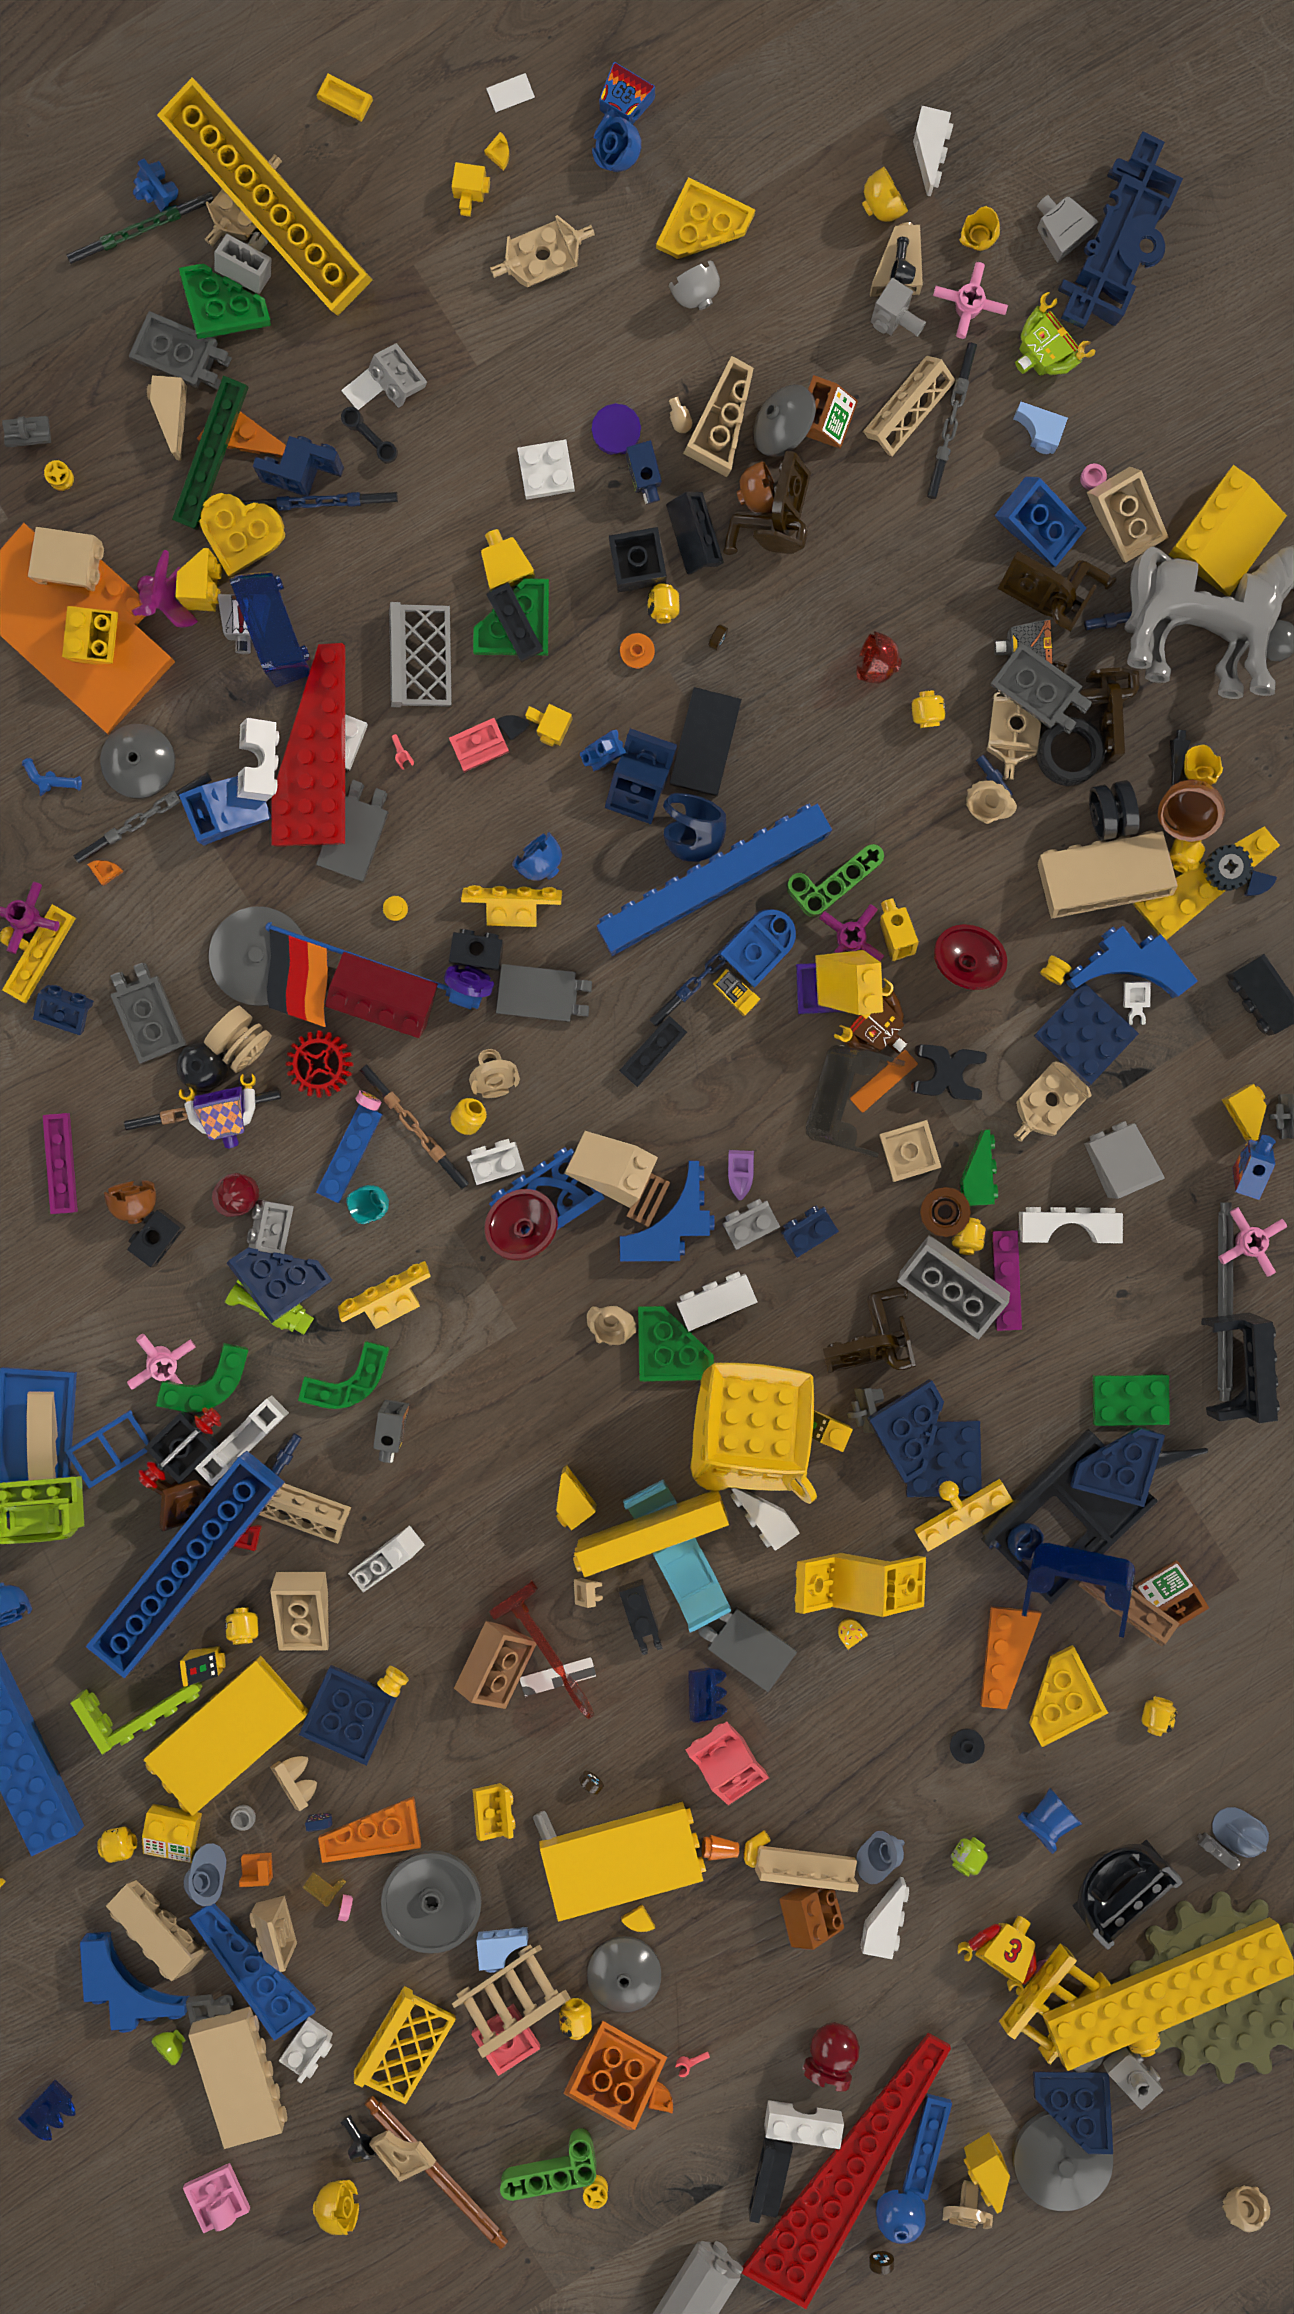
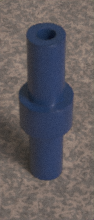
M1132 611L1120 614L1112 612L1103 614V617L1085 620V630L1105 627V629L1114 628L1117 624L1126 623Z
M984 754L980 756L976 762L987 775L986 780L1003 785L1009 791L1010 796H1012L1013 793L1002 780L1003 776L999 770L993 768Z
M293 1433L285 1448L280 1449L276 1456L277 1460L271 1471L279 1476L285 1465H289L294 1457L292 1454L302 1437Z

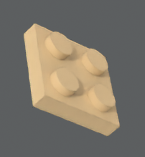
M927 1120L879 1134L893 1182L941 1168Z

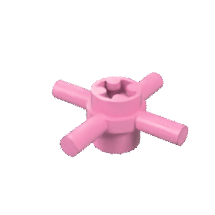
M981 262L975 263L970 284L963 286L959 291L936 286L933 296L955 302L956 312L961 317L956 337L961 339L966 338L970 320L975 318L982 309L1005 315L1008 305L986 299L984 290L980 286L985 267ZM968 299H971V300L974 299L972 305H968V304H967V303H968Z
M1239 1207L1231 1210L1230 1214L1239 1227L1240 1232L1235 1238V1247L1218 1256L1220 1262L1224 1265L1244 1254L1256 1257L1267 1277L1276 1273L1265 1251L1269 1246V1238L1287 1228L1285 1221L1281 1219L1262 1230L1258 1227H1250ZM1253 1237L1256 1241V1246L1250 1248L1247 1243H1251Z
M145 1334L139 1335L136 1341L147 1354L146 1369L127 1381L129 1387L133 1390L151 1377L159 1381L168 1380L183 1384L175 1374L177 1369L176 1360L196 1348L193 1341L190 1339L171 1352L167 1347H154ZM161 1361L162 1365L157 1366L156 1363Z

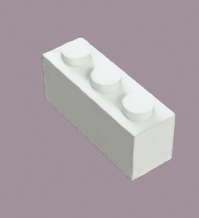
M738 1271L726 1276V1282L717 1284L714 1281L703 1286L704 1291L694 1294V1291H690L679 1296L681 1300L677 1302V1305L688 1331L757 1303L746 1274L740 1275Z

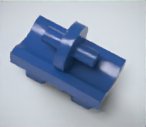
M144 158L138 161L140 170L137 173V178L133 181L136 185L133 195L137 200L145 199L147 203L153 201L160 212H163L164 209L168 208L170 202L178 198V188L172 181L162 185L160 180L165 178L163 166L159 161L148 164Z
M612 730L587 746L585 750L580 752V756L585 767L592 766L593 771H597L620 758L626 751L623 748V742L618 739V731Z

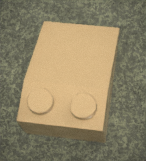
M1128 467L1087 492L1096 516L1124 563L1169 538L1142 470Z
M584 1131L564 1174L631 1208L639 1200L658 1157L638 1146Z
M276 1572L271 1587V1598L279 1650H328V1588L326 1572Z
M284 1895L256 1903L252 1913H250L251 1926L256 1928L258 1937H256L257 1949L259 1952H262L264 1960L279 1972L286 1970L297 1945Z

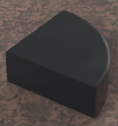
M506 715L496 720L510 741H513L531 727L525 719L515 715Z

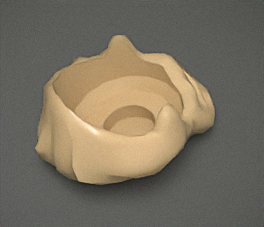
M979 781L973 784L972 788L967 789L966 806L976 819L986 824L998 819L1008 818L1017 809V805L1014 799L1011 798L1009 791L1003 785L996 784L994 781Z
M618 1306L591 1307L587 1313V1325L595 1335L597 1343L605 1342L609 1345H621L636 1333L634 1317Z
M1245 2185L1236 2187L1228 2192L1222 2201L1224 2203L1222 2208L1230 2224L1239 2227L1244 2232L1250 2233L1261 2229L1264 2222L1268 2221L1270 2217L1268 2199L1259 2191L1258 2187Z

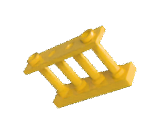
M1061 1943L999 2020L1007 2035L1013 2039H1016L1020 2032H1023L1040 2044L1038 2049L1050 2065L1058 2057L1050 2034L1046 2037L1030 2026L1028 2022L1035 2013L1042 2015L1051 2011V2009L1043 2004L1051 1993L1069 2003L1111 1985L1100 1971L1092 1978L1076 1967L1074 1964L1077 1960L1068 1948ZM1067 1973L1087 1986L1078 1998L1059 1985Z

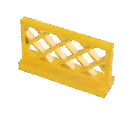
M404 1986L354 2069V2084L362 2088L364 2085H367L406 2104L454 2024L456 2015L414 1995L413 1990ZM416 2004L424 2008L426 2015L412 2019L410 2012ZM442 2017L447 2020L444 2027L433 2030L431 2019ZM428 2021L430 2031L416 2035L414 2025ZM411 2026L413 2036L399 2040V2030ZM432 2037L434 2043L432 2047L421 2051L418 2041ZM415 2042L417 2053L404 2056L401 2046ZM398 2047L401 2058L387 2062L386 2052ZM419 2058L421 2063L419 2069L408 2072L405 2062ZM402 2064L405 2074L391 2078L389 2067ZM383 2069L386 2070L388 2079L380 2082L372 2079L375 2072ZM407 2080L408 2088L402 2094L394 2090L393 2084Z

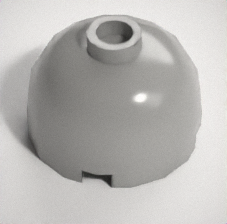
M708 261L709 267L704 268L702 264H699L677 277L679 283L675 286L672 282L669 284L672 295L680 305L686 308L698 307L699 310H703L713 304L711 299L717 294L720 287V277L713 261Z

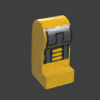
M725 970L713 983L714 987L744 1017L760 1001V998L741 983L728 970Z

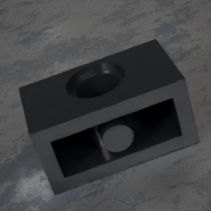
M460 929L459 933L453 932L449 956L451 964L500 971L504 941L499 939V935L484 933V937L474 935L475 931ZM475 943H481L484 947L482 954L474 956L470 952L471 946Z
M163 1209L156 1210L155 1212L152 1211L146 1216L143 1221L146 1225L140 1232L137 1230L128 1241L131 1245L127 1250L150 1268L158 1265L186 1228ZM152 1230H156L160 1235V1239L156 1244L151 1242L149 1238Z

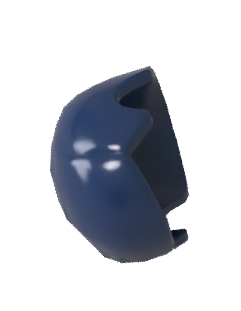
M1032 1523L1020 1524L1014 1527L1008 1535V1549L1020 1562L1022 1559L1031 1560L1032 1554L1036 1553L1043 1545L1044 1535L1039 1527Z

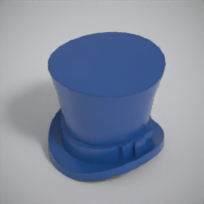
M1049 1788L1034 1811L1030 1813L1022 1812L1018 1815V1818L1038 1836L1051 1854L1057 1850L1055 1843L1060 1837L1082 1825L1081 1821L1051 1788Z

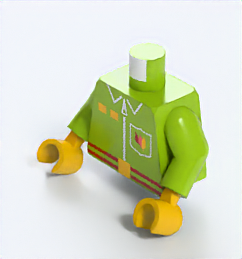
M1050 292L1042 295L1040 300L1041 306H1037L1022 330V343L1019 349L1023 356L1015 362L1017 369L1022 374L1032 367L1040 376L1046 373L1049 375L1066 374L1080 364L1083 357L1090 358L1095 354L1094 349L1090 350L1087 354L1084 352L1085 347L1091 343L1090 341H1083L1078 346L1051 311L1046 312L1047 309L1053 308L1057 304V298L1053 300L1051 305L1046 304L1045 299Z

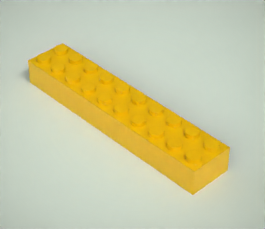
M192 77L157 116L325 305L338 316L373 279L204 88Z
M1269 1917L1043 2013L1042 2016L1061 2063L1067 2071H1070L1294 1975V1959L1279 1924Z

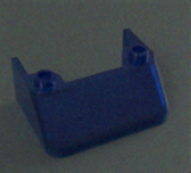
M273 571L240 574L229 578L261 666L277 688L309 676L311 668L307 660L311 658L306 645L301 646L292 627L281 597L280 590L284 589V585L280 575H274Z
M1052 1543L1040 1544L1034 1552L1021 1616H1029L1033 1592L1046 1593L1053 1587L1055 1576L1106 1586L1105 1601L1107 1605L1112 1609L1123 1611L1119 1637L1124 1638L1135 1578L1134 1565L1129 1560Z

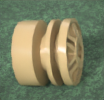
M240 1005L229 1011L213 1027L204 1041L216 1055L228 1050L223 1061L226 1064L233 1061L230 1068L236 1073L254 1062L264 1051L265 1046L272 1037L267 1030L261 1032L263 1027L259 1023L248 1029L252 1016Z

